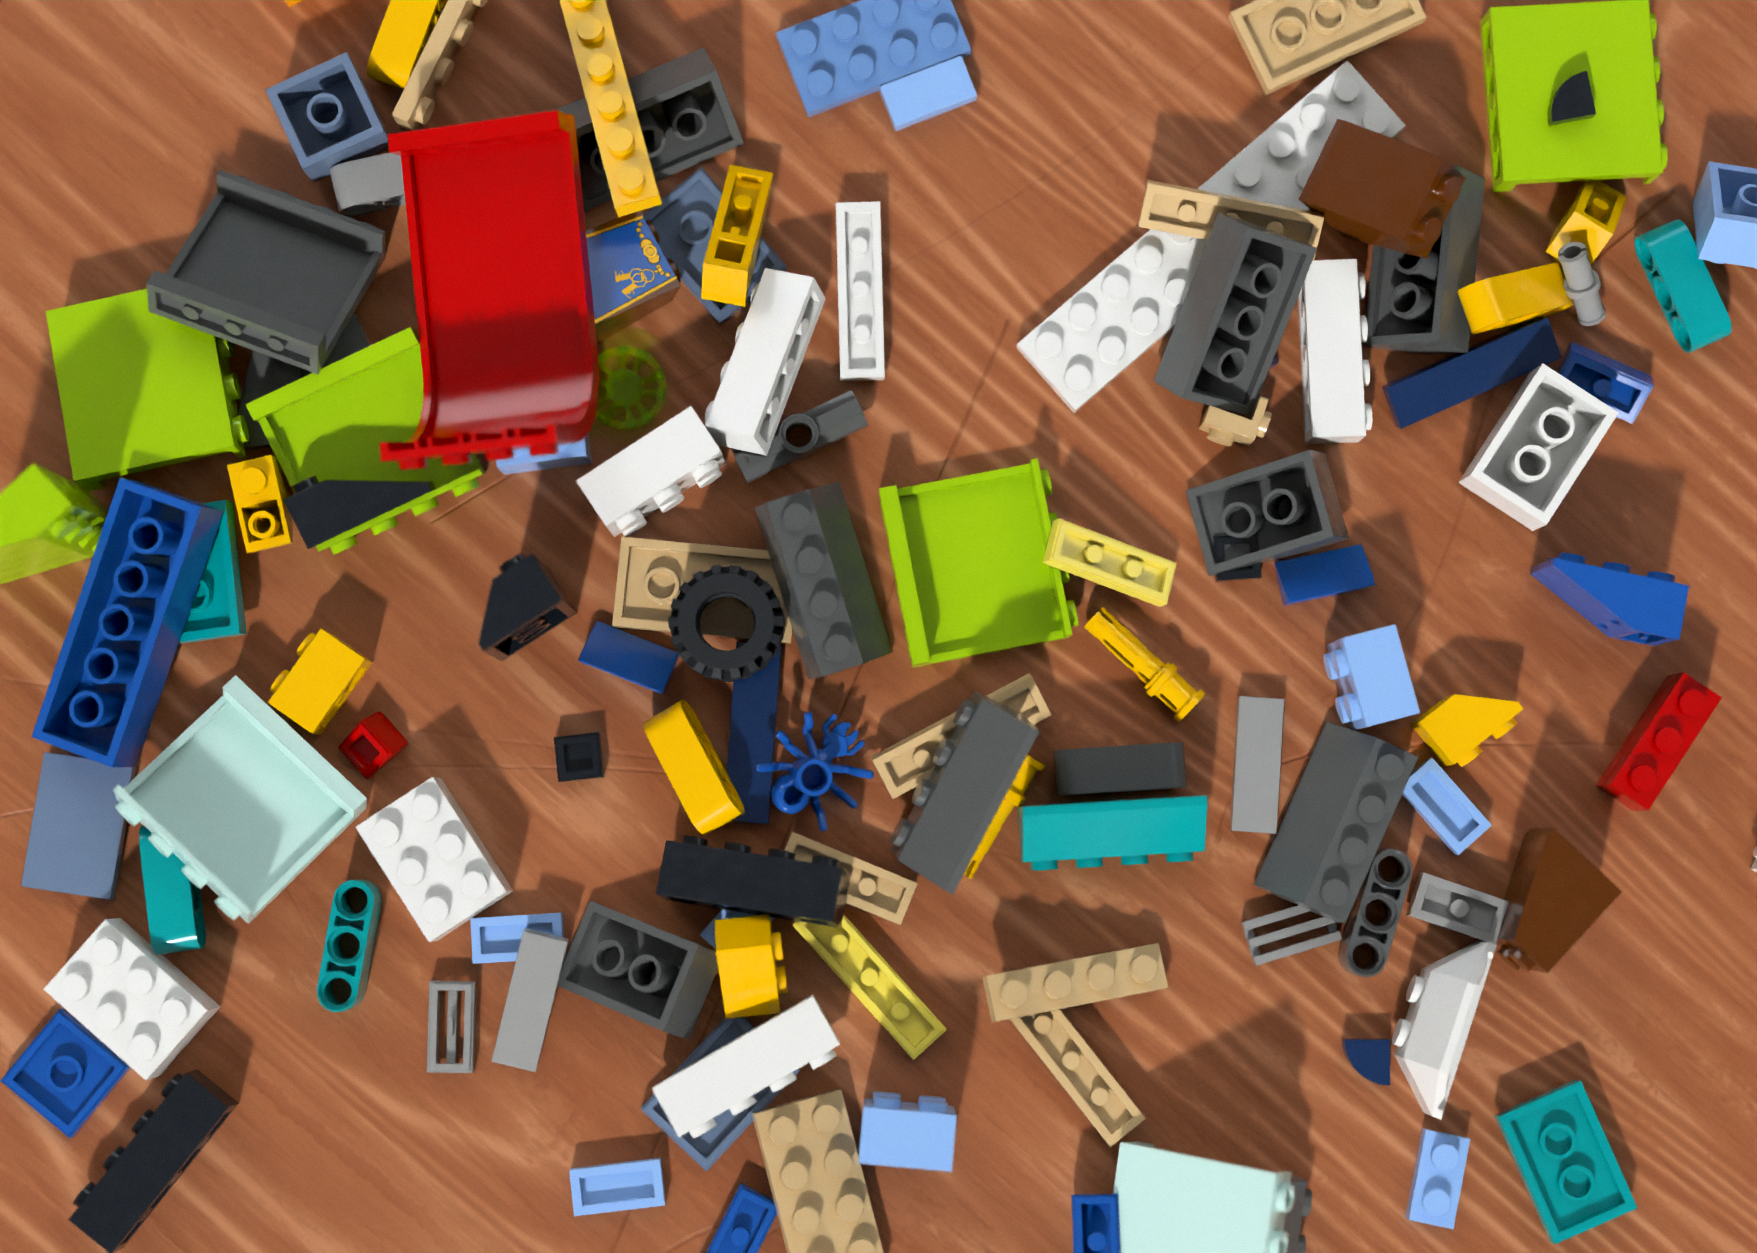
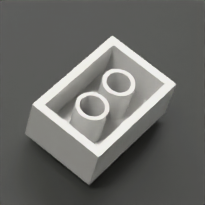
M1542 363L1528 374L1458 483L1530 530L1535 531L1548 524L1619 412Z
M690 406L585 474L576 482L612 535L615 537L622 532L624 537H628L647 524L644 517L658 508L664 513L681 503L685 499L682 493L693 485L697 484L699 488H703L722 475L720 468L726 465L720 448L692 406Z
M431 777L356 826L359 834L429 942L438 941L470 920V918L475 917L513 892L510 884L441 778Z
M121 918L105 919L43 989L145 1080L161 1076L221 1007L163 955H156L152 945Z

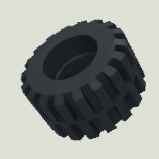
M721 565L711 566V569L702 572L700 570L693 574L694 578L688 583L684 582L679 588L680 593L677 598H673L670 606L672 609L671 617H668L672 636L671 640L679 656L694 671L712 680L734 682L737 679L744 680L750 678L752 674L759 670L762 671L778 653L784 636L783 610L773 588L767 581L761 579L757 573L741 569L740 566L730 565V567H721ZM723 597H733L743 601L750 608L754 617V629L751 637L743 646L734 650L714 648L706 642L700 629V620L705 608L713 601Z

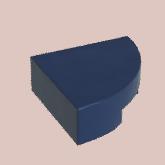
M1342 1039V1047L1346 1058L1361 1076L1374 1083L1390 1086L1389 1039Z

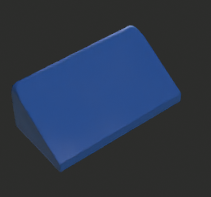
M1570 342L1557 373L1619 412L1617 418L1631 424L1634 423L1654 386L1651 375L1575 342Z
M1362 544L1274 563L1283 606L1375 586L1374 577Z
M596 621L578 661L664 695L679 658V653Z
M1118 1194L1071 1195L1073 1253H1120Z

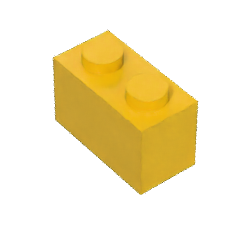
M320 628L317 634L311 632L300 644L296 653L300 658L290 671L287 669L283 670L275 679L270 688V691L274 694L268 701L270 705L310 733L316 735L323 734L373 663L331 632Z
M770 914L715 920L716 955L726 1019L780 1013L779 994L788 993L785 966H776V960H783L781 932L772 933Z

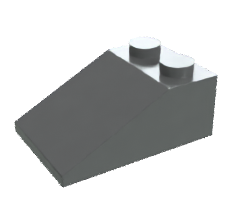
M1307 450L1186 490L1209 576L1248 567L1256 563H1264L1308 552L1349 539L1325 453ZM1258 534L1259 551L1251 553L1250 543L1224 545L1225 561L1216 564L1213 537L1229 535L1235 538H1249Z
M589 901L562 966L558 986L661 1031L689 1040L718 970L717 955L711 949Z

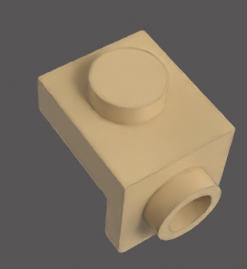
M1260 396L1249 419L1209 406L1203 414L1198 429L1208 432L1207 438L1215 443L1232 446L1234 441L1249 446L1256 436L1263 438L1272 416L1271 412L1265 411L1269 399Z

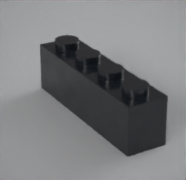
M682 835L680 842L666 840L656 894L666 901L754 915L770 914V917L841 928L850 874L843 867H839V860L824 856H813L812 862L795 860V853L779 849H769L767 856L751 853L752 847L733 842H725L724 849L707 846L708 840L687 835Z
M199 1070L187 1072L184 1076L177 1073L167 1083L161 1092L165 1100L155 1112L149 1109L139 1118L131 1130L136 1136L126 1148L120 1145L111 1153L102 1166L107 1171L97 1184L90 1182L73 1201V1204L78 1208L68 1220L108 1253H115L125 1247L239 1104Z

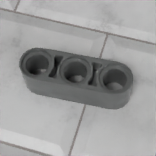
M1183 742L1054 751L1057 796L1187 787Z
M1398 849L1377 850L1349 913L1339 946L1338 958L1340 965L1345 971L1361 977L1375 976L1383 970L1387 962L1413 868L1409 857ZM1386 856L1393 858L1397 864V874L1395 878L1388 882L1384 881L1378 873V865ZM1372 900L1380 901L1385 909L1383 920L1376 925L1370 924L1365 916V909ZM1365 943L1371 948L1372 960L1366 967L1360 969L1354 964L1352 953L1356 946Z

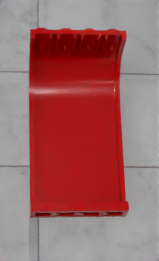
M560 110L387 134L389 153L401 156L423 372V405L417 429L408 441L379 443L381 462H399V470L428 468L427 459L442 457V465H459L471 463L470 455L485 453L486 461L515 458L514 450L527 448L530 450V456L551 455L559 453L558 445L573 444L582 441L588 435L593 425L597 410L599 360L575 116Z

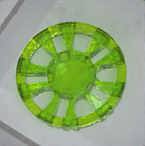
M631 346L613 347L599 354V370L610 377L607 382L599 378V386L607 388V393L603 397L598 398L595 417L603 424L616 429H636L649 423L656 417L666 398V379L659 363L646 351ZM619 355L621 369L615 372L610 371L605 361ZM629 355L636 356L633 371L626 369ZM647 361L655 372L646 378H641L638 376V370ZM659 382V389L643 390V384ZM649 395L657 399L650 410L641 405L640 400L643 396ZM611 399L614 403L602 414L598 409ZM637 404L642 417L634 419L629 406ZM618 407L626 409V421L612 419L614 411Z

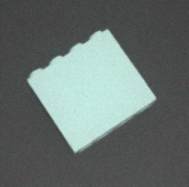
M235 675L222 687L223 696L129 784L124 788L118 784L114 788V793L119 801L115 806L116 810L131 825L135 826L141 822L152 833L148 840L159 852L167 858L174 853L185 864L181 871L194 885L200 889L205 885L209 886L219 896L214 902L228 917L235 920L240 916L249 924L366 809L367 798Z
M1140 1141L1120 1142L1113 1194H1118L1120 1253H1286L1288 1234L1284 1231L1286 1213L1293 1206L1295 1196L1294 1186L1290 1184L1292 1172H1273L1155 1148L1154 1144Z

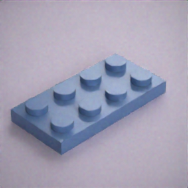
M860 0L776 32V39L808 117L879 91V86L960 55L962 58L971 55L970 45L951 0Z

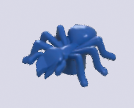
M809 711L804 714L805 723L802 732L810 756H807L795 746L782 730H778L776 737L797 760L793 763L775 761L771 763H758L756 770L758 772L789 771V773L781 775L773 783L771 789L773 804L784 813L795 814L802 811L808 805L811 796V807L816 814L819 829L823 832L827 831L828 826L825 812L820 804L821 794L829 789L849 807L855 809L858 806V802L832 781V772L868 779L874 777V772L848 765L832 764L835 756L854 755L865 745V742L860 740L852 748L848 749L855 742L858 730H854L845 736L851 723L840 722L834 725L829 732V727L837 719L836 714H831L822 725L824 735L821 742L822 749H817L812 735V728L814 726L813 714Z

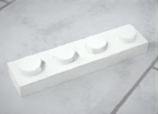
M880 202L836 203L840 381L885 380Z

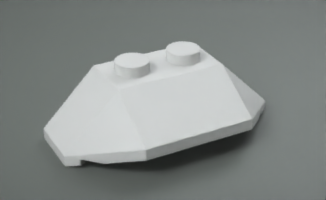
M1478 940L1422 968L1420 975H1414L1408 986L1406 1001L1411 1003L1406 1019H1399L1393 1033L1392 1044L1397 1046L1394 1055L1422 1111L1432 1117L1442 1119L1491 961L1497 945L1494 943Z

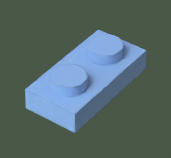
M1422 1128L1405 1218L1454 1229L1470 1144L1469 1138Z

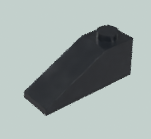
M315 475L293 485L291 488L295 495L284 499V502L307 548L310 549L436 488L432 481L329 479L319 483Z

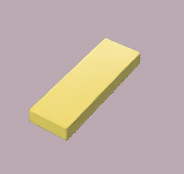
M1061 518L1054 520L1052 523L1043 559L1044 564L1159 607L1167 605L1177 565L1176 562Z

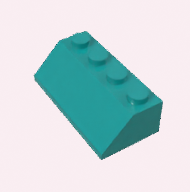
M1207 796L1017 808L1020 862H1031V871L1058 869V860L1076 859V868L1103 866V857L1121 856V865L1148 864L1149 854H1166V862L1194 861L1193 852L1205 851Z

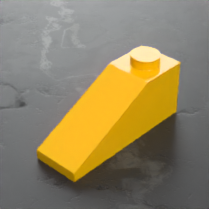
M736 165L729 166L703 262L702 299L745 307L773 180L772 172Z

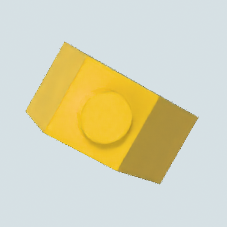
M1600 180L1584 181L1553 232L1546 252L1552 255L1553 259L1562 266L1558 259L1559 249L1570 242H1581L1586 245L1591 265L1613 236L1627 197Z

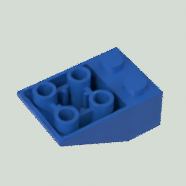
M1558 553V558H1547L1545 562L1531 567L1530 574L1610 638L1648 646L1680 639L1689 585L1675 583L1676 576L1657 571H1648L1647 577L1631 574L1630 566L1614 562H1603L1602 567L1585 564L1586 557L1571 553Z

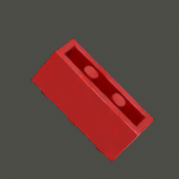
M1685 672L1668 675L1599 779L1596 787L1631 811L1649 810L1722 697Z

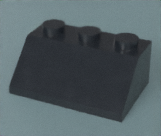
M521 553L510 558L499 567L501 574L492 579L478 644L483 652L500 661H504L577 614L550 570L533 554L525 558Z

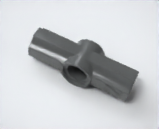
M852 390L802 414H793L784 419L777 427L767 456L731 448V451L748 484L796 460L811 457L817 450L867 427L868 423ZM799 426L807 428L812 433V439L806 446L794 447L787 441V435L793 428Z

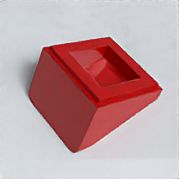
M376 712L363 719L338 748L359 772L369 780L407 746L408 741L382 712Z

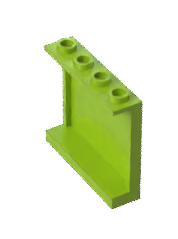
M1649 0L1489 8L1480 20L1493 192L1511 191L1517 184L1642 177L1643 184H1650L1663 173V169L1667 165L1668 153L1666 144L1660 141L1659 126L1663 123L1664 106L1662 100L1657 99L1656 83H1658L1660 78V61L1657 56H1653L1652 40L1656 36L1657 21L1655 14L1650 13ZM1587 71L1596 114L1589 119L1548 126V109L1556 91L1570 77Z
M147 289L46 311L73 480L78 485L90 492L106 488L104 479L230 451L238 458L246 457L243 442L249 441V432L244 416L238 415L236 400L242 397L241 387L237 375L230 371L228 358L234 357L232 342L149 312Z
M413 327L406 328L322 368L319 374L311 373L245 404L253 421L259 422L291 487L316 475L319 483L329 479L432 481L436 488L316 545L318 552L329 547L333 555L358 544L355 535L371 528L374 536L399 524L395 516L412 509L414 516H418L439 506L436 497L452 490L455 497H458L479 487L480 485L476 478L486 474L477 454L470 455L471 463L442 465L441 457L427 459L428 468L399 470V462H381L379 443L408 441L415 433L421 417L423 372L419 335Z
M1038 458L1031 459L1029 464L898 489L897 485L879 488L878 495L912 668L1066 639L1073 635L1071 627L1078 626L1076 607L1073 599L1066 601L1063 583L1069 582V573L1043 563L1052 523L1058 517L1056 512H1048L1045 496L1052 495L1051 481L1048 469L1040 470Z

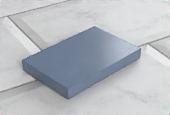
M701 167L663 198L661 205L651 208L643 217L645 221L650 220L655 226L659 235L658 245L666 259L670 258L676 264L681 281L721 326L743 306L701 298L703 262L722 195V190ZM762 237L759 243L746 304L750 301L753 287L760 283L765 268L784 272L787 270L786 264Z
M44 752L21 887L110 900L115 899L128 821L115 808L119 801L116 799L114 788L118 784L122 788L129 784L136 776L137 766L111 768L88 758Z
M725 1017L673 1074L750 1031L755 1026L745 1017L728 1019ZM800 1069L793 1071V1073L796 1075ZM767 1086L753 1094L757 1101L755 1104L736 1115H732L730 1109H727L714 1117L717 1124L715 1127L694 1139L689 1132L678 1137L655 1093L641 1107V1110L707 1172L753 1122L752 1113L764 1110L783 1088L772 1092L770 1086Z

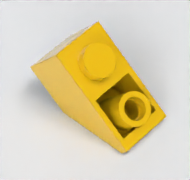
M268 455L227 465L246 553L249 554L293 543V518L284 502V499L290 497L287 478L277 458Z
M1453 694L1443 697L1410 725L1443 766L1458 763L1463 767L1483 751L1479 744L1490 735L1498 739L1510 731L1517 724L1513 717L1522 711L1523 707L1516 701Z

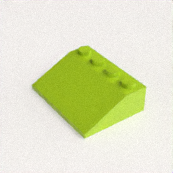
M33 463L0 493V585L91 558L94 555L109 510L91 491L88 492L77 483Z

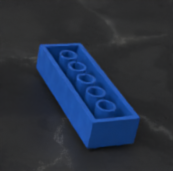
M125 478L119 479L31 737L111 768L137 766L224 511L144 482Z

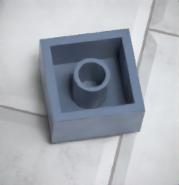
M347 52L265 89L303 171L313 183L331 175L330 169L335 165L370 157L389 148L387 130L356 65Z

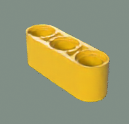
M391 0L369 56L367 77L404 90L448 0Z
M1558 262L1487 278L1467 285L1457 291L1472 334L1530 321L1540 316H1548L1573 305L1572 299L1566 295L1563 286L1565 279Z
M681 700L643 723L646 736L687 815L702 835L709 834L744 813V806L700 720L686 701Z

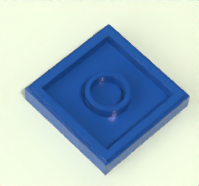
M63 1008L56 1012L0 1081L67 1137L72 1138L80 1131L131 1067Z

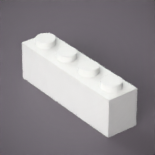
M1357 259L1312 260L1298 296L1305 444L1357 443L1366 436V430H1371L1372 428L1371 404L1364 402V386H1368L1370 382V365L1368 359L1362 360L1361 342L1367 341L1368 324L1366 316H1360L1359 299H1363L1365 296V276L1363 272H1358Z
M765 268L760 283L753 287L750 309L745 322L738 326L735 337L736 345L730 361L723 365L720 375V387L715 400L709 403L705 413V427L719 446L767 456L826 299L814 277Z
M814 994L657 1083L652 1090L678 1137L689 1132L694 1139L715 1127L717 1124L714 1117L727 1109H730L732 1115H736L757 1102L753 1094L767 1086H770L772 1092H776L797 1079L793 1071L807 1063L811 1065L812 1069H815L836 1057L837 1055L833 1048L840 1045V1040Z

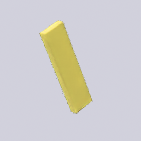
M844 914L841 928L798 921L793 924V927L913 1060L947 1030Z

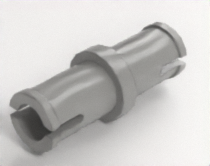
M1581 242L1565 244L1558 251V259L1566 277L1563 283L1566 295L1573 299L1579 323L1585 326L1596 325L1606 317V310L1598 291L1601 286L1599 275L1591 268L1585 244Z

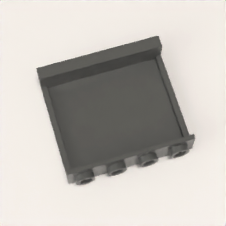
M219 169L216 174L217 193L165 274L154 270L146 283L149 312L319 374L385 260V230L376 228L368 222H360L341 215L327 207L317 206L295 198L284 191H276L257 184L246 177L236 176Z

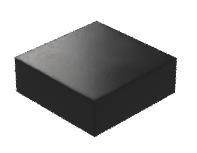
M1258 534L1249 538H1235L1229 535L1213 537L1216 564L1225 561L1224 545L1250 543L1251 553L1259 551ZM1256 563L1248 567L1217 573L1215 581L1262 578L1261 564Z
M599 732L554 737L558 782L605 777Z

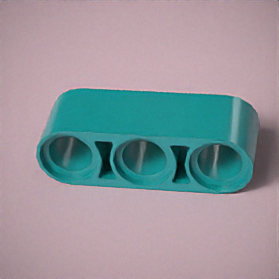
M1676 219L1636 236L1634 247L1637 257L1672 333L1682 350L1690 353L1730 336L1732 325L1728 312L1704 261L1698 259L1697 246L1684 222Z
M141 825L139 829V847L149 934L153 951L156 955L203 949L206 942L201 889L184 875L181 869L185 864L174 853L167 858L148 840L152 833L144 825Z
M349 880L344 882L336 889L333 896L317 984V998L320 1004L332 1012H342L358 1006L366 994L382 905V895L379 888L368 880ZM356 887L366 892L368 897L367 906L360 913L354 912L348 904L349 893ZM348 932L354 934L360 943L359 951L353 958L345 956L340 949V940ZM337 978L347 980L351 986L352 994L346 1003L337 1001L332 994V985Z

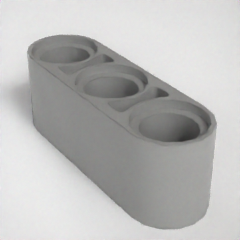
M384 153L344 162L330 169L338 211L341 215L356 216L406 205L401 156Z

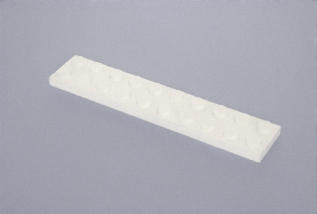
M1347 60L1201 185L1198 190L1309 211L1310 209L1298 199L1337 119L1348 121L1390 138H1394L1406 125ZM1150 229L1023 338L1016 348L1072 412L1075 413L1174 328L1208 240Z

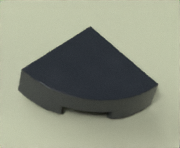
M1587 71L1570 77L1556 91L1548 109V126L1589 119L1596 114Z

